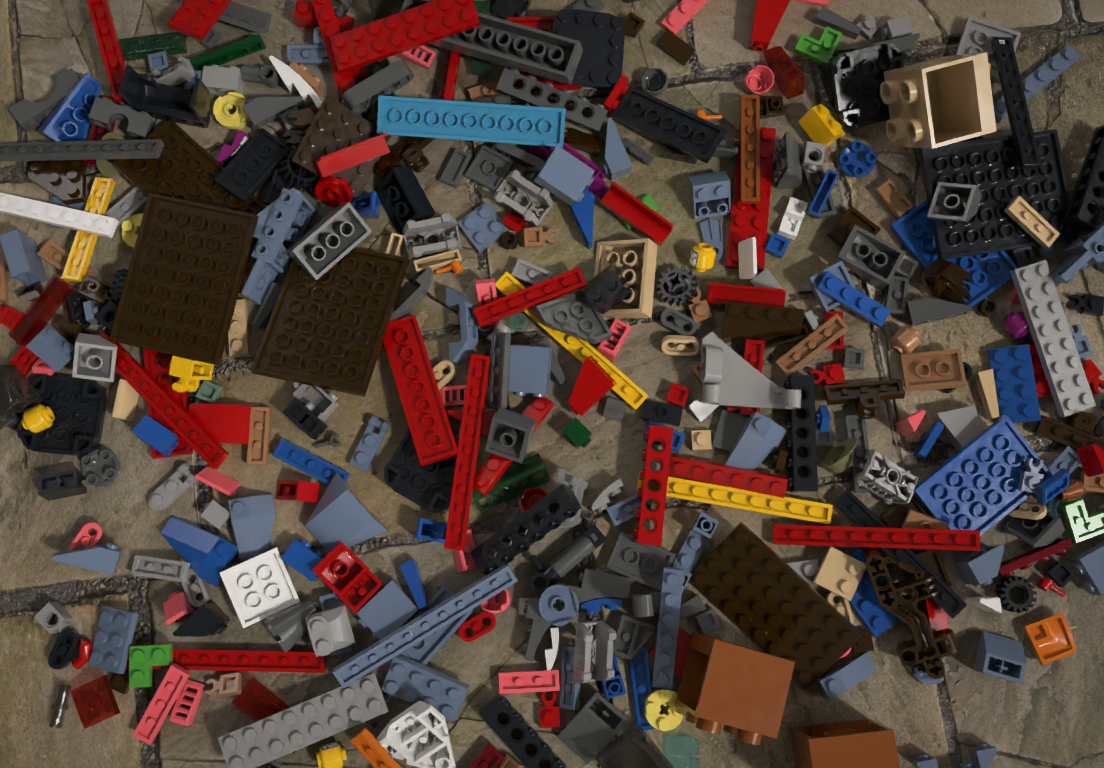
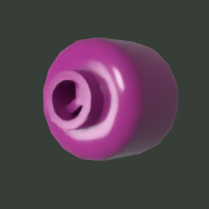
M1010 312L1005 316L1003 329L1013 339L1020 338V340H1023L1031 334L1024 312Z

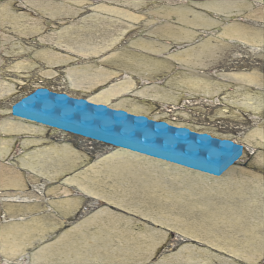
M378 95L377 134L388 133V135L550 147L558 145L563 147L566 109Z

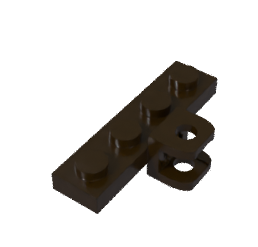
M407 137V139L373 167L374 170L384 178L393 167H401L407 163L414 172H421L429 165V161L423 155L422 149L435 138Z
M900 379L826 385L823 388L827 405L856 403L855 407L861 419L877 418V409L880 408L881 400L903 399L905 397V391ZM869 410L871 413L866 414L864 411Z
M1084 411L1070 415L1066 424L1041 415V421L1037 422L1033 432L1061 445L1069 446L1076 451L1077 448L1090 444H1095L1104 450V439L1092 435L1097 421L1096 416Z

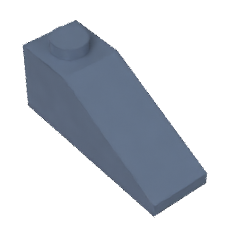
M610 117L607 121L605 158L602 167L605 175H609L610 179L614 180L631 173L633 166Z
M107 542L106 545L99 544L57 552L52 556L51 560L113 575L116 571L122 549L118 548L119 545Z
M864 652L822 674L816 680V683L823 697L831 700L851 689L877 671L868 652Z

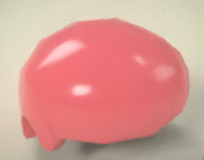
M757 65L746 74L744 85L747 91L753 95H762L773 87L775 76L769 67Z
M506 588L480 604L482 610L494 614L506 610L511 601L510 591Z

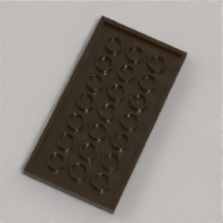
M169 119L143 139H161L163 141L164 147L159 158L116 159L112 162L113 166L147 198L149 193L255 215L266 208L254 195L245 204L215 184L214 179L224 170V167L172 119Z
M742 522L691 572L692 576L689 581L765 652L795 662L792 677L804 689L809 688L863 637V633Z

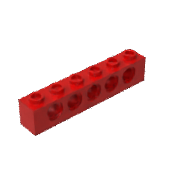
M650 425L648 430L644 431L643 441H646L647 444L646 449H642L641 461H645L644 469H640L639 480L643 481L642 488H638L637 500H640V508H636L635 512L638 528L634 527L633 539H636V544L661 546L673 428ZM659 442L662 450L659 452L654 451L652 443ZM650 462H658L660 469L658 471L651 470ZM653 480L658 484L656 491H651L648 488V481ZM647 500L655 502L656 508L653 511L646 508L645 503ZM647 519L651 520L654 524L653 529L650 531L643 527V522Z

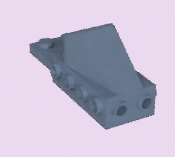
M283 188L279 198L257 214L259 218L252 241L255 245L251 255L256 260V263L252 265L249 278L244 282L241 294L256 305H262L277 274L285 276L293 259L286 249L305 233L316 210L300 191L293 188L291 190Z
M1104 214L1097 220L1094 229L1082 233L1078 239L1062 252L1067 259L1051 272L1055 287L1061 283H1069L1075 278L1074 274L1077 271L1089 268L1093 264H1096L1104 273Z

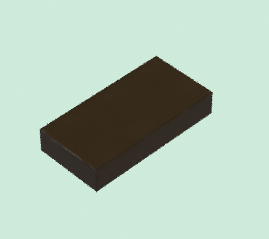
M668 29L656 42L657 47L684 66L696 52V49Z

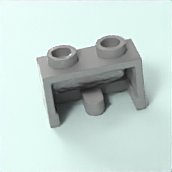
M301 384L293 393L296 398L303 402L308 409L313 411L324 422L339 406L336 402L338 398L331 391L326 393L319 387Z

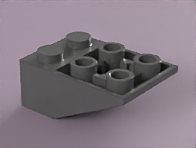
M785 132L783 138L779 141V145L776 146L775 153L772 154V163L775 165L772 179L773 182H776V189L798 188L802 183L800 145L789 132Z
M595 690L557 737L584 762L589 764L617 734L628 718L599 691Z

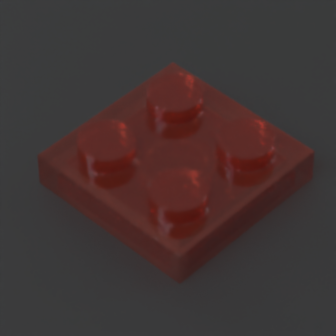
M107 675L71 691L84 729L120 713Z

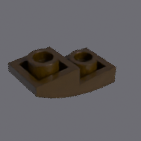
M765 96L762 100L760 99V119L784 115L782 96Z

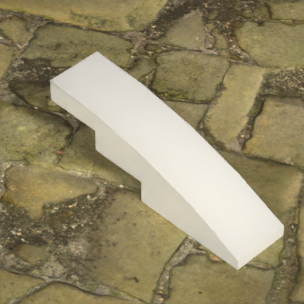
M271 55L269 59L289 92L292 94L298 91L306 105L313 101L316 108H319L322 101L309 84L288 65Z

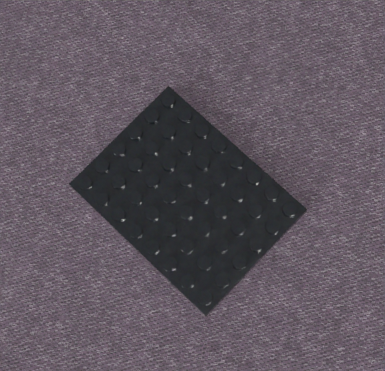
M1057 129L1034 132L1041 166L1038 169H1020L1012 135L955 142L933 149H918L929 209L938 182L977 185L982 194L977 213L967 223L931 219L938 258L948 260L1039 246L1040 244L1004 211L1017 196L1022 197L1060 233L1053 243L1078 239L1077 231L1063 222L1071 199Z

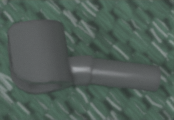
M342 3L336 8L333 7L335 14L339 18H345L348 10L343 9Z
M334 434L330 440L316 443L315 448L327 445L339 447L341 442L335 444L333 439L339 438L340 435Z

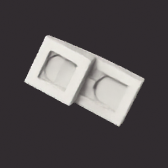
M790 197L777 232L778 235L792 240L796 239L801 221L806 212L807 202Z
M558 627L550 628L553 648H545L547 670L552 669L556 659L559 644Z

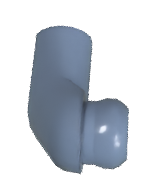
M920 665L912 669L913 677L922 685L942 683V677L938 679L931 678L924 670V667Z

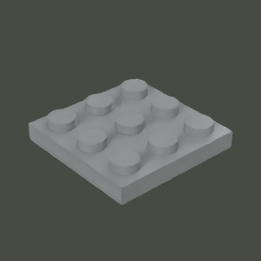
M968 16L955 55L987 52L988 63L991 64L990 80L1000 83L991 40L993 37H1011L1014 51L1016 52L1021 33Z

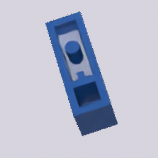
M585 187L583 190L585 195L579 203H574L572 206L567 205L588 249H590L593 243L595 197L591 190L588 191L587 187Z

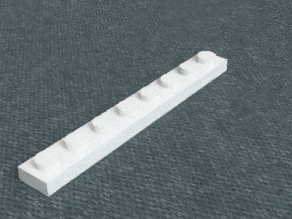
M0 192V213L108 238L113 237L119 223L117 219Z

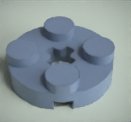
M564 585L548 587L542 593L539 600L541 616L548 623L555 626H563L570 623L577 615L579 609L577 595ZM557 599L565 603L561 611L553 608V604L556 603Z

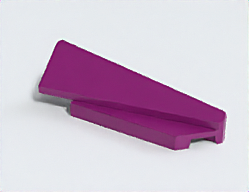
M564 142L563 147H561L562 149L595 170L592 175L594 180L587 189L588 191L591 190L594 195L603 198L610 189V186H607L604 181L606 176L604 170ZM531 145L527 152L546 161L555 147Z

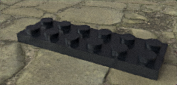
M629 86L611 115L613 120L705 163L709 162L726 134L725 128L632 86Z

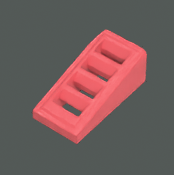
M425 46L414 48L415 52L413 55L410 54L412 49L396 55L429 69L436 56V52ZM419 51L422 52L420 58L417 57ZM427 54V55H429V57H428L427 61L425 62V61H423V59H424L425 55Z
M615 318L609 329L620 340L612 336L610 339L602 341L597 351L606 359L613 361L632 326ZM617 327L625 332L621 333L614 328ZM607 341H611L612 343L616 344V346L610 344Z
M467 385L442 387L440 395L444 407L464 406ZM449 391V401L445 402V392ZM453 391H456L457 401H453ZM460 391H464V400L460 398Z
M188 679L177 698L169 721L185 726L192 725L206 684ZM188 687L197 689V693L187 691ZM185 696L193 697L194 700H187ZM185 704L191 706V708L186 709L183 708L182 705ZM180 713L187 714V718H186V717L179 716V714H180Z

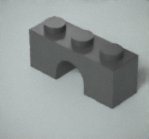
M104 97L102 99L95 98L88 116L91 124L110 130L114 121L124 120L128 122L126 130L128 137L136 140H143L147 137L154 125L153 117L144 111H134L131 107L121 104V106L117 105L112 100Z

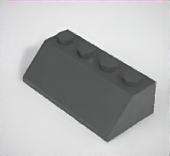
M341 202L290 245L286 251L312 278L318 280L371 234L372 231L350 202Z

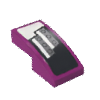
M239 130L231 146L223 145L217 161L224 168L251 140L245 132Z

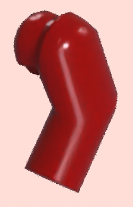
M87 638L79 642V657L72 662L73 667L77 670L90 660L93 644Z

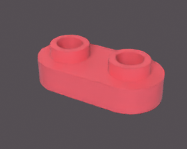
M89 522L84 525L71 543L69 550L78 549V545H83L84 547L96 545L103 535L102 526L97 522ZM91 528H94L96 530L95 535H91L89 533V530Z

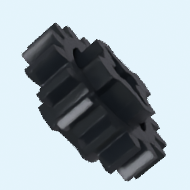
M676 265L674 270L667 268L668 273L662 272L663 278L657 279L659 284L656 285L659 297H661L664 303L668 301L670 306L674 302L677 306L680 305V302L687 304L686 299L692 300L691 294L697 293L695 287H698L695 274H692L691 269L686 271L685 266L678 269Z

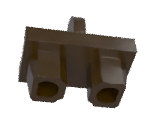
M84 275L76 293L104 306L109 300L114 301L111 298L112 294L109 293L111 287Z

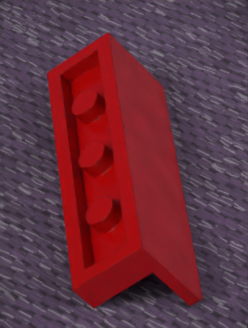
M388 133L314 160L320 177H327L390 153L384 138L388 136Z
M615 182L611 183L610 189L600 201L602 205L659 246L663 244L672 232L674 226L672 223Z
M717 283L707 284L709 286L707 303L726 304V302L785 307V289Z

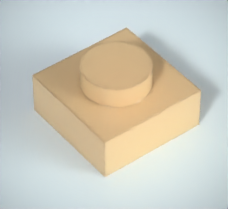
M711 430L691 431L692 451L712 449Z

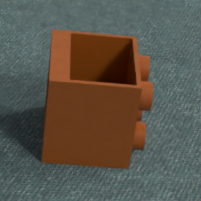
M693 632L675 703L686 710L685 720L694 723L698 729L720 734L722 724H724L723 730L734 734L736 739L760 745L762 735L775 739L778 737L795 662L764 651Z
M861 719L790 727L795 768H900L894 730L874 720Z

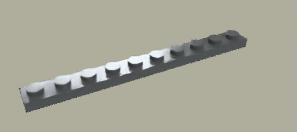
M161 139L0 143V161L159 158L164 143Z

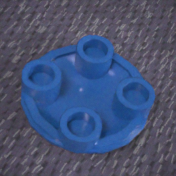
M854 141L841 150L838 163L845 174L850 177L860 178L868 175L873 170L877 156L869 146L860 141Z

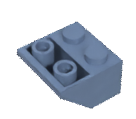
M725 171L688 177L689 197L694 220L731 214L730 179Z
M981 631L973 670L1023 684L1027 663L1022 642Z

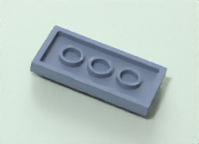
M444 584L428 601L429 608L424 611L420 610L412 620L455 595V593ZM470 610L400 654L426 665L474 610Z
M398 654L392 659L381 690L411 704H415L418 701L430 704L445 719L455 722L469 684Z

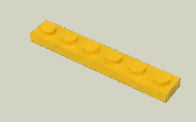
M95 177L84 211L105 216L116 182L111 178ZM77 231L61 277L62 279L70 282H82L84 275H86L98 235Z

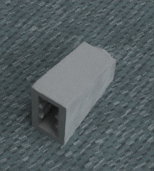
M975 405L931 415L934 423L939 421L944 424L942 433L957 451L961 450L982 433Z

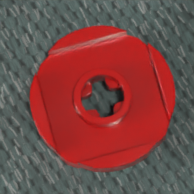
M320 177L314 190L319 201L322 202L324 200L328 206L334 208L341 202L351 203L353 198V191L348 185V181L343 177Z

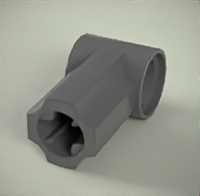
M245 64L242 66L241 79L243 81L266 84L269 88H275L280 85L281 78L272 65L261 67Z

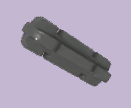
M625 138L622 141L625 150H628V153L638 160H643L642 162L649 166L654 157L649 153L646 154L645 150L635 143L632 144L631 140Z

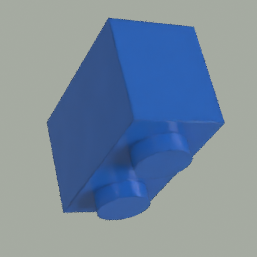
M303 538L301 540L294 539L280 559L310 581L316 582L319 578L312 569L327 555L320 550L316 552L310 548L312 544Z

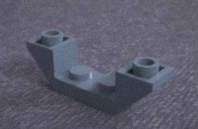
M446 287V305L459 309L461 341L449 343L448 355L450 362L464 364L478 344L477 318L473 311L476 305L461 291Z
M703 512L700 513L690 529L671 566L672 568L684 569L682 592L692 576L691 572L708 539H711L719 523L718 520Z
M988 742L976 743L975 747L969 748L972 763H960V767L956 768H988L997 753V747L988 744ZM920 753L916 755V758L910 759L911 763L917 768H939L937 758L930 756L928 753ZM943 766L940 768H952V766Z

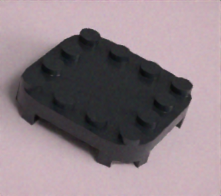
M573 8L561 10L552 22L551 33L578 40L583 49L571 85L599 88L600 91L614 86L619 81L623 68L625 30L622 19L609 13ZM558 82L559 85H566L564 83Z
M894 43L848 51L832 60L831 80L835 111L841 125L862 127L890 120L889 106L881 98L880 86L885 81L884 72L904 67L903 60L907 59L905 52H902Z
M47 374L39 375V378L26 386L25 392L28 393L25 410L40 404L45 407L48 406L55 416L53 425L38 433H33L29 429L26 430L22 425V430H18V437L21 438L23 445L27 449L41 453L84 456L97 449L102 436L107 405V390L104 386L90 379L58 377Z
M408 428L405 437L384 467L386 483L394 492L423 509L435 514H444L450 508L457 455L421 466L410 428ZM454 436L456 446L458 449L459 438Z

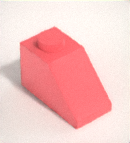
M176 591L168 596L169 600L163 603L167 625L182 623L197 610L196 607L189 603L185 592L179 593V591Z

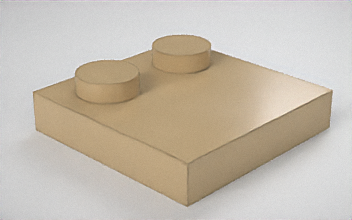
M829 547L813 583L851 601L866 569L865 563L833 547Z

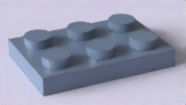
M103 606L88 666L117 674L125 673L139 613L112 606Z

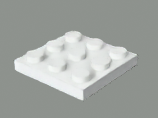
M277 547L219 573L242 628L248 627L300 602L285 565L280 559L281 556Z

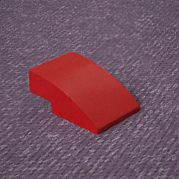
M189 404L188 413L220 445H248L251 406Z
M342 542L312 569L325 586L355 616L360 609L384 588V584Z

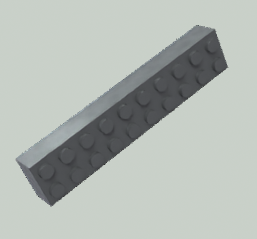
M404 0L400 12L434 0ZM479 12L477 14L481 26L428 43L571 85L583 52L581 43L578 40Z

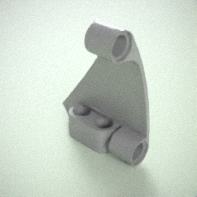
M713 332L702 338L700 380L703 382V404L801 409V389L780 388L739 356Z

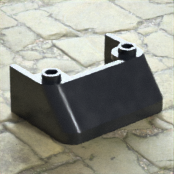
M126 65L119 94L135 111H144L154 119L164 121L172 119L175 123L208 128L210 122V91L201 79L196 78L195 85H191L190 89L157 83L152 75L147 73L137 74L130 65Z

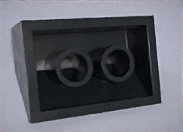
M410 166L393 167L374 188L400 235H403V229L408 220H414L415 222L427 220L435 214Z

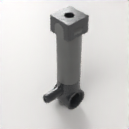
M594 524L545 566L533 554L529 560L538 572L531 577L530 586L532 590L537 593H543L604 543L607 538ZM537 577H543L546 581L545 586L541 589L534 585Z

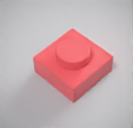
M40 358L32 366V372L36 374L52 376L55 372L54 369Z

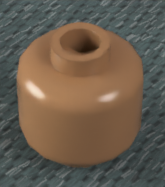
M911 326L900 327L891 337L892 349L898 354L912 353L920 344V333Z

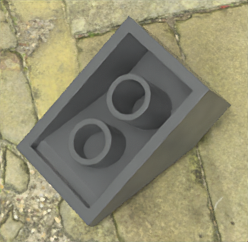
M854 225L837 258L840 261L842 260L846 266L864 281L882 290L890 283L905 251Z

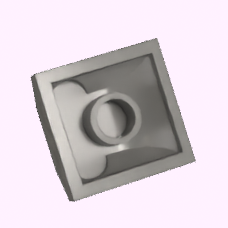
M345 604L305 616L316 657L326 656L332 651L356 643Z

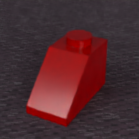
M278 480L277 500L317 503L319 483L300 480Z

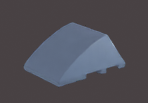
M336 472L305 525L329 553L340 542L349 548L389 531L378 517L374 516L355 495L338 472Z

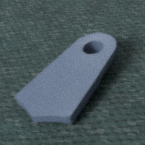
M708 218L699 223L698 226L703 243L712 245L713 249L718 251L715 257V261H718L723 256L722 221Z

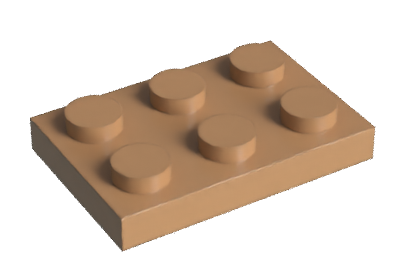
M960 349L900 354L905 392L966 387L967 385Z

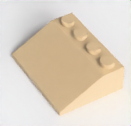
M649 238L597 242L594 277L614 262L633 291L605 314H601V316L633 319L652 318L657 245Z

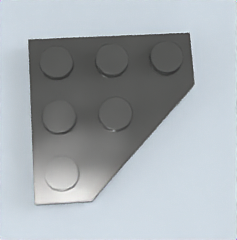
M584 289L538 305L535 308L544 326L589 343L597 344L610 339L613 335L601 314L590 305L584 294Z

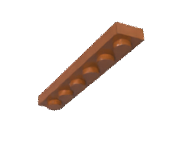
M741 94L740 203L759 204L760 95Z

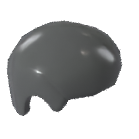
M661 68L647 70L641 79L643 90L652 96L663 94L669 84L668 75Z

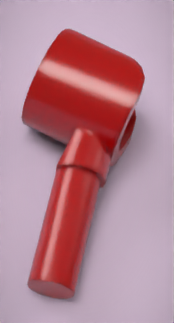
M1041 578L1037 582V586L1045 592L1050 588L1062 597L1066 594L1053 585L1054 582L1051 579Z

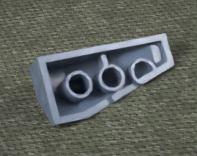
M752 412L724 465L754 470L778 448L787 430L764 415Z
M274 495L250 496L228 500L231 522L241 563L269 551L270 541L273 536V524L276 518Z

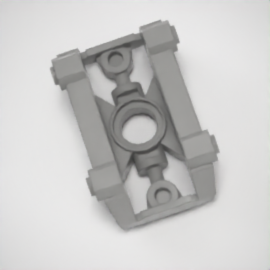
M518 170L511 171L492 196V199H495L497 203L510 208L522 216L525 221L533 223L536 227L539 226L553 206L551 196L549 195L550 192L545 188H539L523 178ZM509 182L514 185L518 193L515 191L510 192L506 183ZM519 198H526L528 203L525 206H521L517 201ZM540 202L548 208L546 210L542 208L537 209L534 203Z
M443 213L440 217L417 222L408 220L404 226L403 235L408 259L447 250L451 251L457 248L462 249L457 220L449 215V213ZM456 227V230L452 231L450 235L445 236V233L442 234L445 229ZM419 235L422 237L418 242L407 240L408 236ZM431 236H435L438 238V242L429 244L428 239Z
M868 450L864 458L867 460L864 469L857 474L854 484L858 487H865L881 497L882 501L887 505L908 504L914 494L919 477L910 474L909 470H904L888 460L887 456L879 454L877 450ZM869 470H877L881 477L876 478L868 472ZM888 474L894 477L892 482L889 480ZM903 486L904 491L907 493L906 496L901 494L899 487Z
M558 468L554 490L562 484L571 488L582 507L584 490L587 489L588 484L587 481L565 469ZM581 509L577 511L574 517L562 522L558 528L566 529L581 525Z
M602 621L575 623L576 634L573 637L575 639L574 666H572L574 677L572 683L580 684L614 678L615 670L612 668L613 642L617 637L616 631ZM593 625H595V634H594V635L591 633V631H592V629H593ZM591 664L593 665V677H591L590 672Z

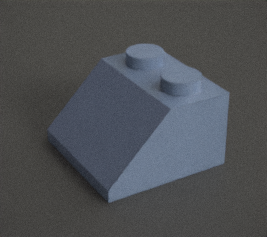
M1003 544L986 545L980 548V551H975L953 564L965 584L986 586L993 582L992 578L998 576L1005 547Z

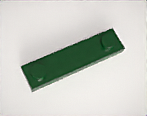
M260 34L251 35L247 39L205 54H199L190 60L196 71H203L204 66H219L261 51L266 46Z

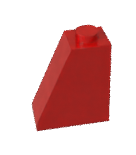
M588 356L585 359L568 401L571 405V411L580 416L585 415L617 385L615 380L592 356Z

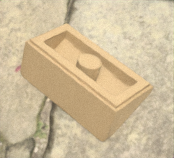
M119 380L112 417L133 421L139 393L126 380Z

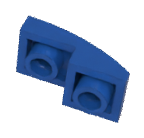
M617 598L593 599L581 603L580 608L584 609V613L595 615L596 611H601L602 604H605V609L617 610V607L622 608L623 600Z
M614 655L612 668L615 670V677L609 680H602L607 699L626 694L617 659Z

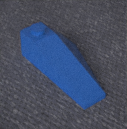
M85 73L46 118L38 132L52 142L87 141V133L91 124L88 116L95 98L100 96L103 85L88 73Z
M174 517L170 518L160 532L183 560L191 563L190 567L196 575L215 587L222 580L219 573L229 569L239 555L237 546Z

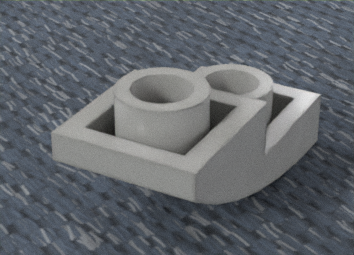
M621 479L609 485L598 496L591 507L592 512L597 510L599 513L608 508L607 504L610 503L607 495L610 494L613 497L622 492L620 488L624 485Z

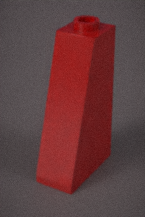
M755 0L748 48L754 51L767 50L790 0Z

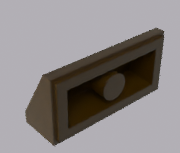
M570 128L564 142L572 148L599 157L605 140Z

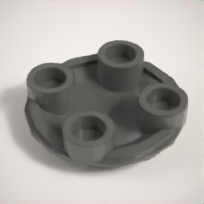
M105 448L95 449L81 459L82 474L89 485L97 487L107 486L118 477L120 462L116 454L111 450Z

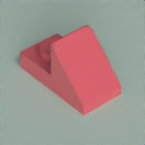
M495 278L476 280L479 306L497 300Z

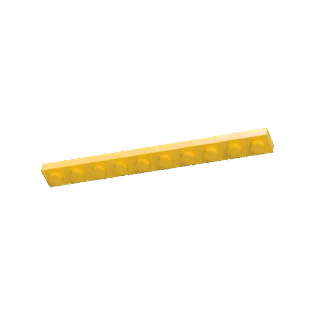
M507 271L495 283L496 289L504 296L525 289ZM536 306L522 311L580 363L583 364L588 356H592L617 383L611 390L635 411L647 399L648 395L587 341L544 326L535 311Z
M638 475V481H637V487H636V491H637V492H638V488H642V481H643V480H639V475ZM668 477L666 497L827 525L831 523L833 505L789 497L782 498L732 487ZM653 480L648 481V488L651 491H656L658 484Z

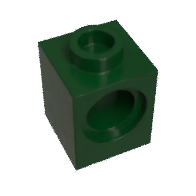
M576 417L562 430V434L577 449L581 446L585 448L592 441L590 439L592 433Z

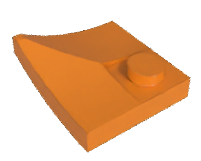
M1058 613L1023 626L1040 665L1048 664L1077 651L1063 613Z

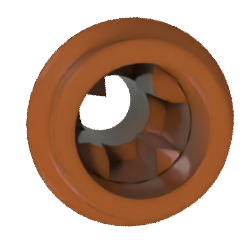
M1071 479L1069 480V487L1056 495L1055 498L1059 501L1080 498L1085 492L1084 484L1079 480Z

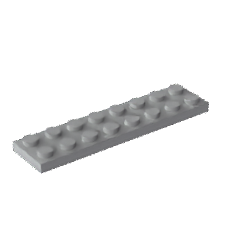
M1043 260L1010 271L1059 417H1066L1096 406L1047 261Z
M373 673L354 681L344 688L341 686L223 735L218 740L228 768H256L387 713L389 710L376 674Z

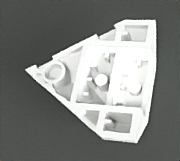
M418 701L391 719L376 738L393 759L404 760L407 765L420 768H456L446 719L432 705Z

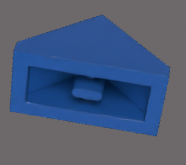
M372 191L352 198L351 205L361 218L379 219L381 201L377 192Z
M418 518L415 538L445 543L447 523Z

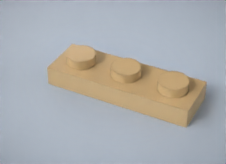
M1020 196L1015 197L1004 210L1044 249L1049 248L1060 234Z
M245 299L237 300L228 332L229 356L231 358L250 356L248 311Z

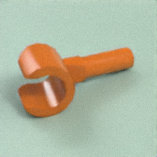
M704 110L698 111L696 115L707 121L722 119V115H706Z
M453 261L449 266L437 269L436 273L440 274L453 270L454 274H458L463 271V267L458 261Z

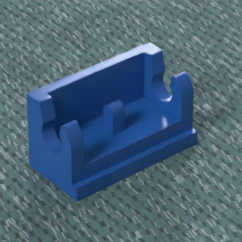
M145 415L132 430L137 438L166 458L170 456L179 443L177 435L148 415Z

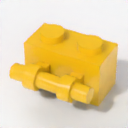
M822 104L812 107L798 121L812 141L826 144L825 148L846 134L840 122L838 123L832 117V112Z
M172 356L169 375L180 377L179 381L172 384V389L177 392H196L201 387L200 380L212 379L214 365Z

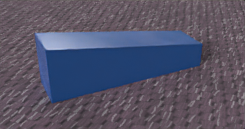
M830 169L826 171L807 213L815 217L819 216L839 173Z
M413 558L400 565V569L419 610L424 611L429 606L417 561Z

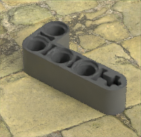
M404 59L397 60L348 89L343 94V99L348 109L365 119L370 114L368 107L378 101V95L387 96L412 81L414 74Z
M661 591L630 595L634 617L654 616V613L660 611Z

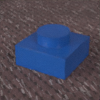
M773 233L765 248V252L781 259L790 240Z
M819 405L818 413H815L816 425H818L820 432H828L831 418L827 405Z

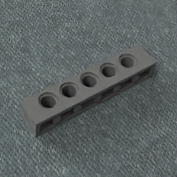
M504 68L496 88L497 93L504 96L510 95V98L524 104L528 103L530 106L565 109V104L573 103L575 108L572 111L566 110L565 121L599 134L608 111L605 109V106L599 103L591 104L588 102V99L582 96L574 97L568 90H557L551 83L538 82L534 76L528 74L526 76L519 74L520 71L516 69ZM516 82L524 84L521 89H515L513 85ZM533 89L541 91L537 97L532 96L530 92ZM550 96H556L558 101L551 104L547 99ZM590 110L592 116L585 118L582 116V111Z

